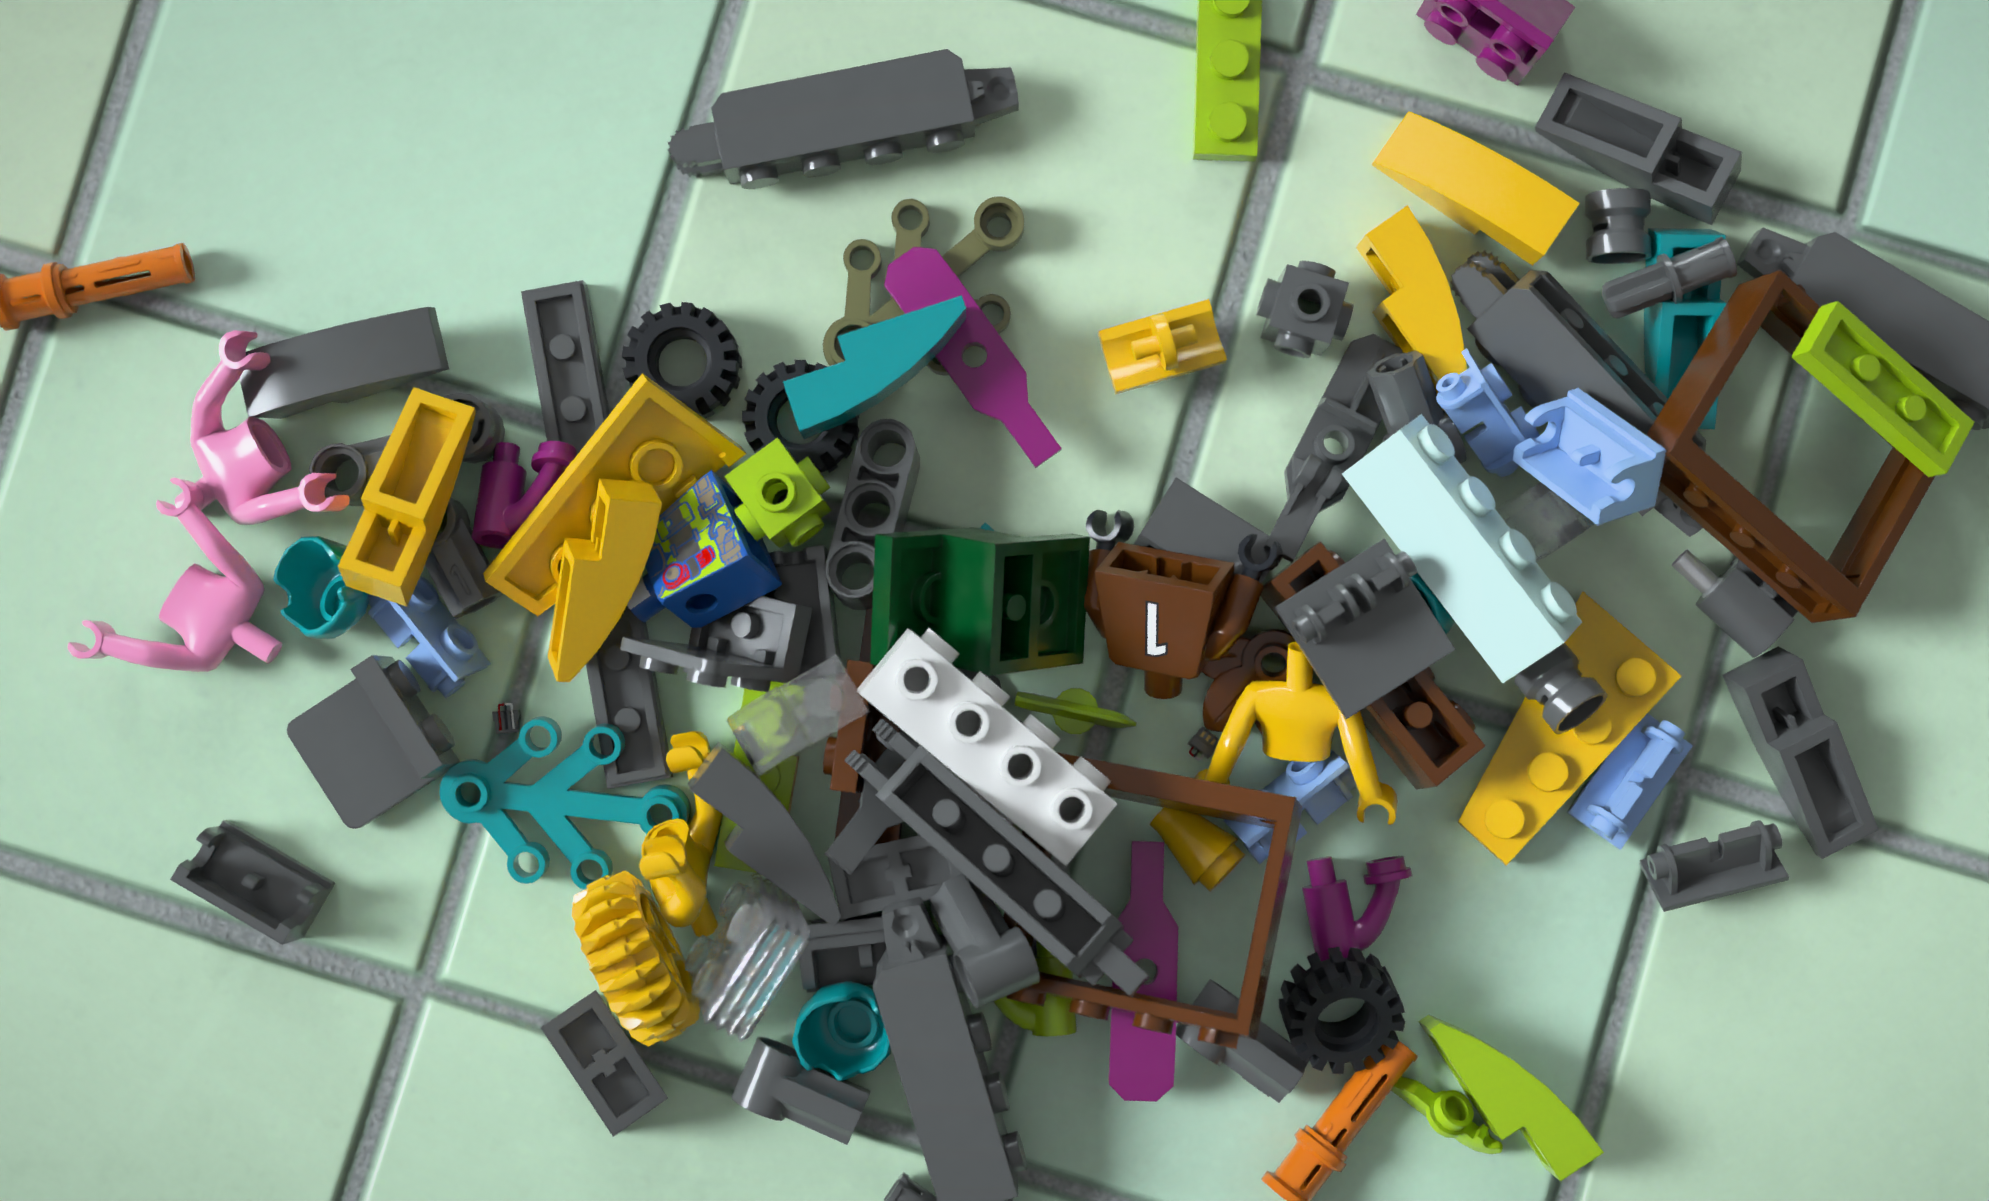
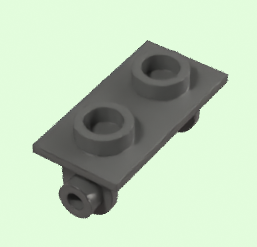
M1760 820L1751 822L1748 827L1720 833L1718 841L1710 843L1704 837L1673 846H1668L1667 844L1659 845L1657 853L1647 855V859L1639 860V865L1663 912L1789 880L1785 868L1774 851L1782 848L1780 832L1774 823L1764 825Z

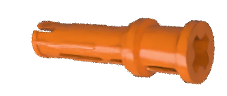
M179 243L173 247L117 257L69 269L64 264L51 262L43 264L40 272L7 278L4 274H0V326L5 331L19 328L21 321L53 314L58 319L72 317L73 313H77L80 305L134 295L181 283H193L195 281V271L192 258L186 245ZM143 271H150V272H145V273H141V274H136V275H131V276H127V277H122V278H117V279L105 281L106 279H111V278L120 277V276L129 275V274H134V273L143 272Z
M1400 1041L1394 1049L1383 1044L1381 1048L1385 1058L1377 1064L1371 1056H1367L1363 1061L1366 1069L1355 1072L1347 1080L1342 1090L1313 1128L1308 1125L1303 1129L1299 1128L1294 1135L1297 1140L1295 1146L1274 1173L1267 1171L1263 1175L1262 1181L1286 1201H1311L1333 1171L1342 1172L1347 1164L1344 1162L1348 1157L1344 1154V1151L1373 1113L1380 1107L1382 1101L1411 1063L1415 1062L1418 1058L1407 1046Z

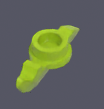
M1070 688L1061 692L1056 698L1018 691L1014 702L1015 706L1052 715L1055 724L1062 731L1069 734H1082L1089 731L1095 724L1109 728L1135 727L1137 722L1125 714L1098 707L1096 699L1090 692L1081 688Z
M1403 1076L1391 1089L1392 1092L1423 1114L1438 1134L1446 1138H1454L1477 1152L1486 1154L1501 1153L1503 1145L1500 1141L1490 1136L1489 1127L1485 1124L1478 1126L1472 1122L1474 1117L1473 1107L1464 1094L1455 1090L1434 1093L1420 1081Z

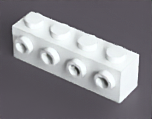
M928 628L921 638L907 629L857 688L859 694L1067 866L1116 807L1117 803L1103 792L1111 781L1082 756L1079 757L1073 766L1053 750L1061 739L1032 714L1021 723L1002 706L1010 696L982 672L979 671L971 681L956 669L951 663L957 658L959 653L931 629Z

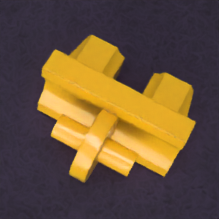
M1209 299L1098 331V337L1115 395L1220 365L1227 361L1217 332Z

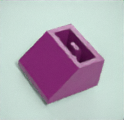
M1424 0L1416 15L1425 21L1424 26L1426 30L1437 40L1447 45H1455L1457 43L1476 56L1475 61L1477 65L1487 75L1499 81L1510 80L1518 86L1554 41L1575 9V6L1566 0Z

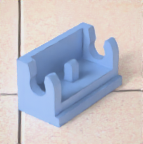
M1579 388L1570 390L1567 397L1541 404L1533 408L1525 416V420L1532 426H1542L1546 422H1548V425L1539 437L1528 438L1515 445L1513 461L1596 525H1601L1655 506L1666 449Z

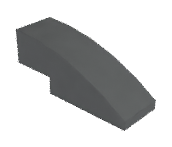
M1565 72L1535 126L1538 134L1603 174L1630 188L1647 190L1651 193L1652 199L1709 225H1712L1741 172V151L1683 129L1682 118Z
M422 307L350 322L246 351V356L255 352L268 353L271 360L269 365L260 371L244 370L239 379L248 417L282 419L330 402L349 403L448 370L449 366L435 307Z
M1778 646L1723 674L1738 713L1761 760L1815 854L1823 859L1878 831V826L1838 724L1833 719L1824 715L1803 659Z
M718 742L689 780L688 786L690 791L737 824L724 841L730 853L834 927L841 918V914L828 878L810 843L779 798L748 765Z

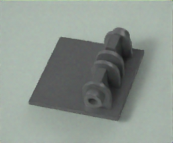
M1385 538L1274 607L1345 719H1348L1456 650L1410 579V577L1417 573L1412 559L1404 551L1395 555Z

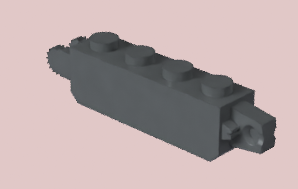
M948 49L721 93L711 107L714 122L690 126L688 130L682 128L679 132L676 130V134L670 136L671 141L668 142L670 146L668 152L671 154V159L677 164V169H680L683 175L688 174L689 177L692 175L698 177L699 174L707 176L724 172L730 185L741 183V187L744 189L764 188L776 184L779 181L778 175L803 170V174L806 177H819L839 171L841 169L840 163L865 158V162L868 165H880L899 160L903 157L902 151L927 146L928 152L941 153L958 149L965 144V138L975 137L976 125L1018 111V92L1011 67L964 70L962 58Z
M1764 227L1754 233L1737 262L1740 268L1754 279L1781 270L1795 284H1801L1806 294L1819 306L1839 301L1975 422L1971 430L1989 428L1988 320L1836 232L1818 236L1806 244Z
M1486 250L1482 253L1477 251L1467 259V262L1455 269V272L1451 275L1453 278L1450 281L1453 286L1451 290L1455 291V296L1461 298L1460 302L1476 318L1467 330L1475 337L1478 350L1488 361L1495 365H1501L1518 383L1520 394L1532 408L1567 397L1568 391L1579 388L1646 435L1668 399L1548 271L1530 270L1519 279L1504 262L1498 261V256L1495 257L1492 255V252L1487 253ZM1697 431L1692 441L1705 452L1706 439ZM1659 489L1655 506L1639 511V514L1644 516L1654 508L1689 537L1703 528Z
M881 719L872 730L877 734V739L891 752L896 751L906 760L904 764L888 780L878 771V766L864 753L859 754L853 750L844 761L879 791L876 796L1076 976L1080 979L1083 976L1090 984L1095 986L1102 976L1106 974L1132 997L1146 982L1149 975L1123 953L1134 941L1123 930V924L921 745L916 749L886 721Z
M911 898L903 902L883 907L882 912L886 950L876 966L877 974L872 987L937 1201H1013V1198L1018 1197V1172L1027 1170V1162L1018 1131L1007 1133L1001 1113L1010 1110L1003 1077L1000 1072L990 1074L984 1052L992 1050L991 1038L983 1012L972 1014L966 992L955 967L954 953L944 934H938L922 898Z

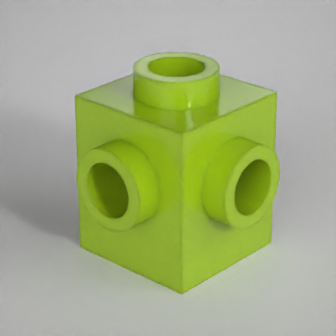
M778 438L724 476L743 502V504L734 509V512L756 541L767 535L779 548L788 542L793 547L799 546L815 536L824 527L825 524L821 518L832 511L821 496L831 488L808 456L797 463ZM788 494L782 503L777 504L781 496Z

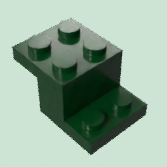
M974 527L875 534L870 664L877 666L907 629L921 638L928 628L959 653L957 658L951 663L954 667L977 673L980 671L989 676L1083 664L1086 621L1084 598L1088 584L1090 537L1077 534L1023 537Z

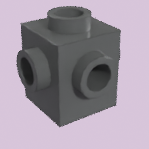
M1299 261L1298 267L1287 264L1278 281L1268 278L1265 283L1256 315L1266 318L1260 338L1275 342L1274 348L1291 356L1310 358L1311 354L1321 356L1331 344L1332 338L1342 341L1346 334L1354 304L1344 301L1349 282L1335 279L1336 271L1320 263ZM1298 298L1320 304L1319 312L1312 315L1302 312L1298 306Z

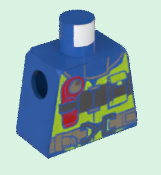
M712 470L701 477L659 516L653 546L645 565L647 574L640 578L627 604L632 613L642 622L648 621L667 608L690 627L701 628L782 585L763 538L756 541L734 512V509L743 504L734 489Z

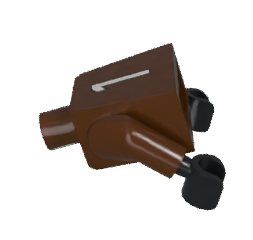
M1095 510L1086 520V531L1097 543L1096 549L1089 551L1088 584L1084 598V608L1101 637L1106 639L1109 658L1116 665L1144 670V690L1147 695L1156 699H1172L1177 697L1182 692L1183 678H1198L1209 661L1223 659L1247 631L1264 585L1259 582L1262 572L1271 571L1279 565L1283 553L1281 544L1275 541L1270 549L1269 558L1262 564H1256L1251 557V549L1256 542L1257 534L1246 536L1239 544L1238 549L1239 559L1244 567L1241 574H1234L1235 563L1125 543L1130 539L1134 530V521L1131 515L1126 511L1118 510L1114 517V529L1108 535L1105 529L1107 512Z

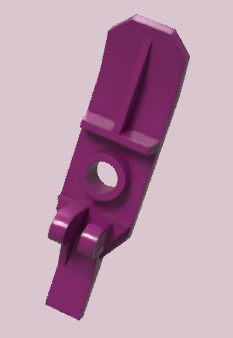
M913 247L890 263L884 286L904 314L962 295L966 306V320L935 357L974 411L1001 421L1035 468L1060 452L1062 448L1028 402L1026 371L939 252L931 248ZM972 346L981 347L987 354L986 361L979 367L966 365L962 360V356L967 348Z
M1132 841L1130 899L1117 919L1123 924V930L1134 941L1123 953L1134 963L1140 959H1149L1156 966L1154 978L1144 983L1136 993L1177 1001L1179 927L1163 901L1164 842ZM1112 981L1113 988L1121 989L1114 981ZM1111 1009L1109 1085L1124 1101L1157 1102L1174 1086L1176 1023L1173 1025L1171 1035L1132 1026L1135 1014Z

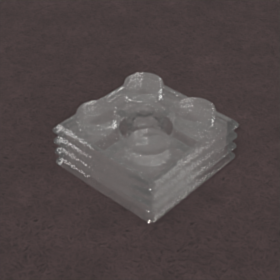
M758 872L750 874L745 884L737 881L729 888L719 908V916L723 917L710 938L702 935L697 939L685 962V970L691 973L693 981L692 995L698 998L705 1024L714 1021L716 1030L725 1027L728 1036L737 1033L739 1042L750 1037L812 939L809 927L797 900L776 885H773L768 879L762 880Z

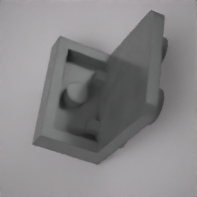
M763 595L701 628H691L688 644L622 637L620 650L640 655L639 667L667 674H678L679 666L684 667L683 672L687 673L686 680L694 683L725 688L729 676L732 677L731 685L769 692L771 681L798 683L813 607Z
M371 655L350 669L356 679L293 719L287 727V735L343 823L352 829L364 827L445 774L452 766L460 762L452 750V747L455 746V741L450 731L436 714L430 715L417 696V693L421 690L414 675L401 660L395 661L393 657Z

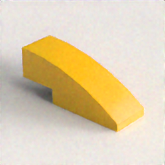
M1408 111L1372 163V166L1475 235L1481 230L1531 265H1534L1545 255L1580 204L1544 179L1501 154L1454 130Z
M1407 205L1368 232L1356 248L1390 294L1372 313L1394 344L1402 349L1403 353L1416 350L1423 355L1437 394L1436 385L1443 376L1449 373H1457L1459 375L1467 370L1466 360L1461 353L1464 350L1459 316L1447 277L1430 240Z
M413 387L363 492L361 501L364 511L338 564L339 571L347 587L406 607L408 606L434 544L454 489L476 415L474 407Z
M599 478L591 538H564L548 651V660L557 682H571L596 654L620 620L640 581L653 546L662 502L651 483Z

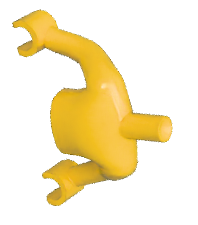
M1297 642L1290 643L1287 653L1286 681L1257 680L1252 681L1246 686L1228 718L1214 751L1209 769L1198 772L1194 778L1230 785L1229 777L1256 720L1261 724L1262 751L1265 755L1280 760L1300 762L1323 761L1329 758L1333 734L1338 726L1343 749L1360 794L1357 807L1358 820L1364 823L1366 808L1370 805L1378 804L1387 809L1389 812L1388 825H1392L1395 822L1397 813V794L1392 787L1379 782L1361 712L1359 711L1345 719L1324 685L1312 683L1313 668Z
M700 731L675 734L671 737L670 743L673 749L668 751L666 762L672 773L686 771L690 780L710 754L707 736ZM694 794L696 810L689 825H687L685 820L677 818L655 825L647 833L641 849L642 858L639 868L644 879L650 882L652 892L660 907L663 918L673 927L691 925L697 937H707L718 928V922L706 896V886L710 860L723 814Z

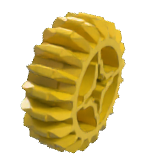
M624 870L612 876L608 874L588 884L586 889L574 895L572 917L575 921L574 930L581 942L580 949L587 958L590 966L589 970L594 974L599 990L606 997L611 1012L616 1013L622 1027L629 1031L631 1037L649 1047L660 1041L667 1042L679 1036L687 1027L699 1020L700 998L695 991L696 983L691 977L690 966L686 962L670 926L663 918L660 907L656 905L651 892L645 889L642 881Z

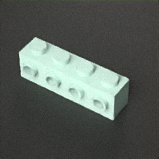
M1421 414L1351 466L1342 475L1397 547L1412 559L1417 573L1500 681L1504 683L1562 645L1582 621L1576 615V605L1568 591L1559 583L1551 582L1536 563L1534 549L1527 538L1519 531L1510 529L1495 510V501L1487 486L1478 478L1470 477L1454 457V447L1446 433L1438 426L1429 424Z

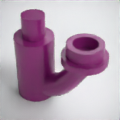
M545 441L540 443L538 452L533 454L531 461L532 469L539 474L524 494L527 472L522 466L518 465L520 447L509 442L497 443L494 449L493 461L482 465L472 539L485 547L503 549L577 456V449L574 446L561 441Z
M1332 856L1306 861L1311 885L1302 887L1314 951L1318 953L1320 960L1329 959L1328 948L1339 947L1343 957L1347 958L1350 947L1363 951L1376 941L1389 919L1399 891L1400 881L1412 876L1411 867H1406L1404 856H1391L1366 862L1368 874L1363 876L1365 885H1376L1366 910L1356 921H1354L1347 881L1345 879L1336 880Z

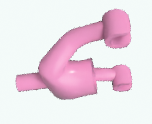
M233 330L226 333L221 338L219 344L221 361L197 392L192 407L190 442L203 477L195 482L204 494V504L201 510L217 499L226 513L237 524L255 525L305 508L314 512H339L345 509L350 504L348 495H335L327 499L325 497V487L329 481L336 479V473H312L306 475L301 480L299 487L268 494L272 487L292 469L291 461L284 445L274 430L265 421L256 417H249L239 426L225 430L221 409L228 392L238 381L243 371H260L269 365L271 358L268 353L255 352L246 356V347L251 340L257 338V332ZM184 492L175 498L177 508L184 501Z
M171 478L170 481L183 490L184 501L180 507L176 508L168 502L157 500V509L162 514L178 517L208 559L225 575H218L199 564H193L179 578L164 602L159 619L176 630L183 637L185 645H174L116 634L115 630L108 623L85 620L82 621V624L94 632L96 636L95 645L90 650L84 644L69 642V652L80 659H101L112 656L130 663L153 668L208 672L220 665L236 643L267 664L271 663L279 654L282 642L249 622L264 593L263 582L247 560L224 538L201 511L204 504L202 489L192 481Z

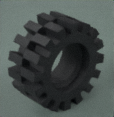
M681 302V306L674 307L671 303L659 305L661 311L652 314L650 310L641 316L644 322L638 329L632 326L627 334L631 341L628 347L623 346L622 358L626 360V367L622 368L625 379L632 387L643 373L706 419L715 414L713 410L720 404L725 407L731 400L729 397L730 392L733 388L737 389L741 379L738 376L739 368H742V357L737 348L739 346L724 322L719 320L712 311L705 307L699 309L693 303ZM679 339H689L700 344L707 358L706 369L701 378L688 386H675L666 382L659 370V358L663 349L671 342Z
M795 360V364L785 365L784 362L774 365L775 370L768 375H765L763 372L756 379L757 386L753 391L749 389L744 399L747 402L745 411L742 410V422L745 425L746 432H744L748 444L752 447L754 453H757L778 438L797 463L808 456L820 473L827 470L829 473L838 468L837 464L843 458L847 459L853 451L851 447L854 440L858 439L860 430L858 427L859 415L839 426L822 432L812 442L806 444L789 442L781 436L777 426L779 410L789 400L783 381L826 368L827 366L818 362L816 365L808 364L806 360Z
M1339 947L1328 948L1329 959L1321 961L1318 953L1315 952L1307 956L1311 966L1309 969L1305 970L1298 963L1291 969L1290 973L1294 983L1286 980L1283 981L1280 989L1283 998L1279 999V1009L1291 1044L1295 1047L1297 1055L1304 1062L1309 1059L1312 1068L1323 1071L1328 1062L1333 1074H1344L1345 1063L1351 1062L1354 1071L1357 1072L1366 1069L1363 1058L1371 1056L1376 1064L1385 1058L1381 1048L1383 1044L1391 1049L1395 1048L1399 1042L1395 1031H1404L1405 1020L1402 1013H1405V1010L1389 972L1385 966H1381L1377 957L1370 953L1365 959L1361 949L1350 947L1347 958H1344ZM1346 998L1364 1000L1360 1010L1345 1020L1325 1022L1318 1019L1326 1007L1338 1000Z

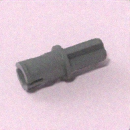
M1719 237L1713 242L1671 258L1664 253L1658 255L1656 264L1606 282L1602 286V296L1606 308L1613 318L1624 317L1669 299L1677 304L1682 302L1683 294L1725 278L1735 277L1737 275L1736 261L1726 239Z

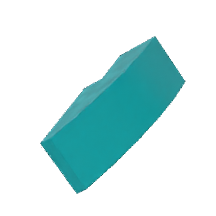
M1648 228V234L1651 236L1652 257L1646 259L1645 267L1656 264L1657 256L1663 253L1671 258L1713 242L1716 238L1723 237L1725 239L1726 235L1713 229ZM1721 280L1683 294V300L1680 303L1675 304V302L1669 299L1644 309L1645 375L1667 399H1669L1727 304L1720 300ZM1718 397L1698 429H1715Z
M962 295L839 335L837 337L845 358L844 362L783 381L803 439L851 420L879 404L914 378L945 347L966 320V306Z

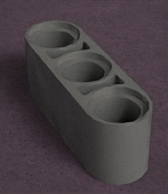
M880 419L870 423L862 431L858 439L826 561L825 575L831 589L844 606L853 610L872 608L873 578L864 588L852 590L842 586V576L848 567L856 563H866L874 568L875 534L904 531L920 469V456L911 431L903 423L894 419ZM897 443L906 449L902 460L893 466H880L873 461L876 451L882 445ZM882 503L890 508L887 520L880 526L866 528L857 523L860 511L868 504Z

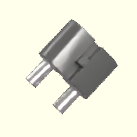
M1688 549L1685 550L1672 563V566L1702 593V596L1696 602V606L1751 657L1755 658L1767 650L1795 620L1793 617L1798 611L1737 557L1730 563L1731 567L1717 577Z

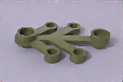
M1002 196L989 198L980 204L974 215V230L942 256L957 277L962 275L990 250L997 252L1007 251L1018 244L1024 232V215L1021 208L1013 200ZM902 200L892 211L891 219L894 231L896 232L894 260L913 247H921V238L929 229L930 218L928 210L918 200ZM907 210H915L923 217L920 226L914 230L904 229L899 223L901 214ZM996 217L1007 219L1011 224L1010 232L1003 237L991 235L987 230L990 220ZM858 239L851 242L843 254L844 265L848 272L845 315L831 324L823 339V353L829 366L845 361L837 336L904 314L891 296V299L870 316L871 279L879 273L882 267V258L878 247L866 239ZM859 250H868L874 255V263L866 270H858L851 264L852 256ZM988 294L980 299H974L981 310L990 304L997 305L1002 309L1004 313L1003 319L1000 323L993 325L998 334L1002 333L1010 322V307L1007 301L995 294ZM933 360L926 365L935 374L948 375L943 366L937 365Z

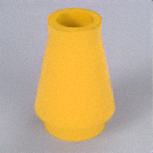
M1163 808L1149 824L1159 833L1193 885L1200 882L1210 892L1224 880L1245 856L1235 845L1238 838L1199 814Z

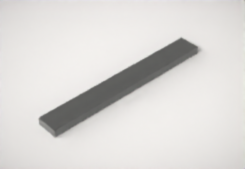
M583 280L521 291L547 441H561L571 444L577 449V454L610 414L588 288ZM626 606L620 620L596 654L586 664L596 726L605 723L612 724L621 730L625 738V748L622 754L612 763L603 765L607 789L673 777V773L666 762L669 749L655 671L639 667L640 655L620 650L622 637L649 639L646 622L639 620L628 606ZM599 733L601 754H612L615 749L613 739L605 733Z

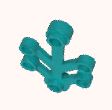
M539 716L527 722L521 728L519 738L488 763L477 759H468L455 764L445 773L440 784V799L444 809L450 816L460 822L468 824L481 823L508 856L507 869L511 877L517 882L524 884L533 883L545 874L549 868L550 857L544 846L527 840L505 809L528 811L570 861L572 864L571 878L575 885L583 890L587 888L588 884L596 881L584 876L581 868L584 860L591 859L598 862L602 868V877L608 874L612 875L613 864L610 857L604 851L594 849L568 816L639 824L641 829L647 834L658 824L652 819L650 813L651 807L655 804H664L669 807L672 812V819H683L688 822L691 814V805L688 797L681 789L672 785L655 786L644 797L569 789L596 766L610 764L622 754L625 748V738L621 730L612 724H600L591 729L584 737L581 747L533 785L505 781L532 757H545L560 745L562 732L558 723L545 716ZM534 726H542L548 730L551 736V742L548 747L540 748L533 744L530 732ZM605 733L613 739L615 749L612 754L603 755L596 751L593 744L596 734ZM464 782H472L479 787L481 798L478 803H470L463 798L461 787ZM520 853H532L538 859V871L532 873L524 871L518 861Z

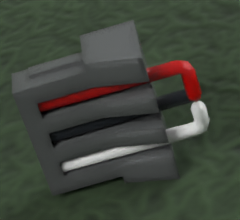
M512 703L498 704V711L492 712L496 734L519 732L520 710H513ZM507 705H510L511 710H507ZM500 706H504V711H500Z
M1202 726L1188 742V745L1191 746L1189 754L1198 761L1202 760L1203 757L1209 759L1215 751L1214 749L1218 744L1219 738ZM1193 749L1197 750L1195 754L1191 753ZM1198 753L1202 754L1200 758L1197 757Z

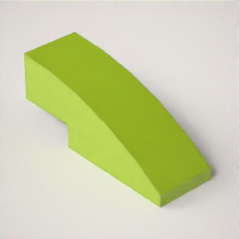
M1427 1015L1418 1021L1486 1126L1501 1140L1520 1130L1544 1168L1559 1181L1564 1180L1604 1153L1577 1116L1546 1085L1514 1060L1467 1031L1436 1017Z

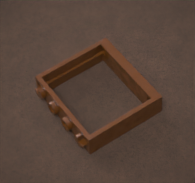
M1778 270L1737 286L1646 436L1666 449L1659 490L1811 623L1854 618L1865 602L1935 476H1926L1892 446L1890 453L1827 561L1692 441V438L1758 329L1761 327L1786 351L1793 355L1820 306L1806 294L1801 284H1795L1784 272Z
M1058 753L1072 766L1079 759V756ZM1083 757L1111 781L1103 791L1109 797L1274 829L1237 1014L1141 993H1135L1130 997L1122 989L1099 984L1093 986L1089 982L1039 972L1040 981L1007 995L1006 998L1044 1007L1046 995L1071 1000L1070 1013L1105 1021L1108 1020L1110 1009L1135 1014L1132 1026L1169 1035L1172 1034L1174 1023L1200 1028L1198 1041L1232 1049L1237 1048L1239 1037L1257 1040L1302 806L1296 797ZM1022 830V835L1051 860L1052 854ZM1004 911L1003 918L1009 929L1018 927L1032 948L1034 937Z

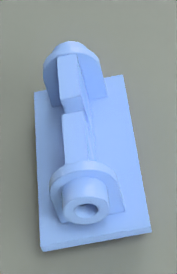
M1466 348L1461 353L1470 368L1459 375L1457 373H1449L1443 376L1436 385L1438 391L1436 400L1461 434L1483 421L1484 424L1464 437L1487 472L1505 477L1512 474L1518 468V465L1513 461L1515 445L1528 438H1537L1540 434L1535 426H1532L1525 420L1527 413L1522 406L1512 412L1509 411L1503 401L1513 395L1494 365L1490 363L1483 369H1480Z
M420 576L407 607L369 594L368 604L371 606L368 614L377 622L397 648L405 645L413 636L420 643L406 659L432 692L439 690L447 698L466 683L463 678L481 671L491 664L479 649L474 635L467 628L459 625L439 600L434 586L425 578Z
M1647 713L1599 765L1567 813L1621 850L1693 745L1683 739L1685 733L1680 728L1666 720L1660 723Z
M1331 750L1330 757L1323 761H1290L1285 772L1264 789H1259V791L1296 797L1302 806V810L1305 809L1311 819L1318 825L1345 802L1353 798L1350 791L1356 787L1353 775L1348 770L1349 765ZM1224 820L1227 826L1244 842L1245 848L1259 864L1268 858L1273 828ZM1299 823L1296 842L1307 834L1301 823Z

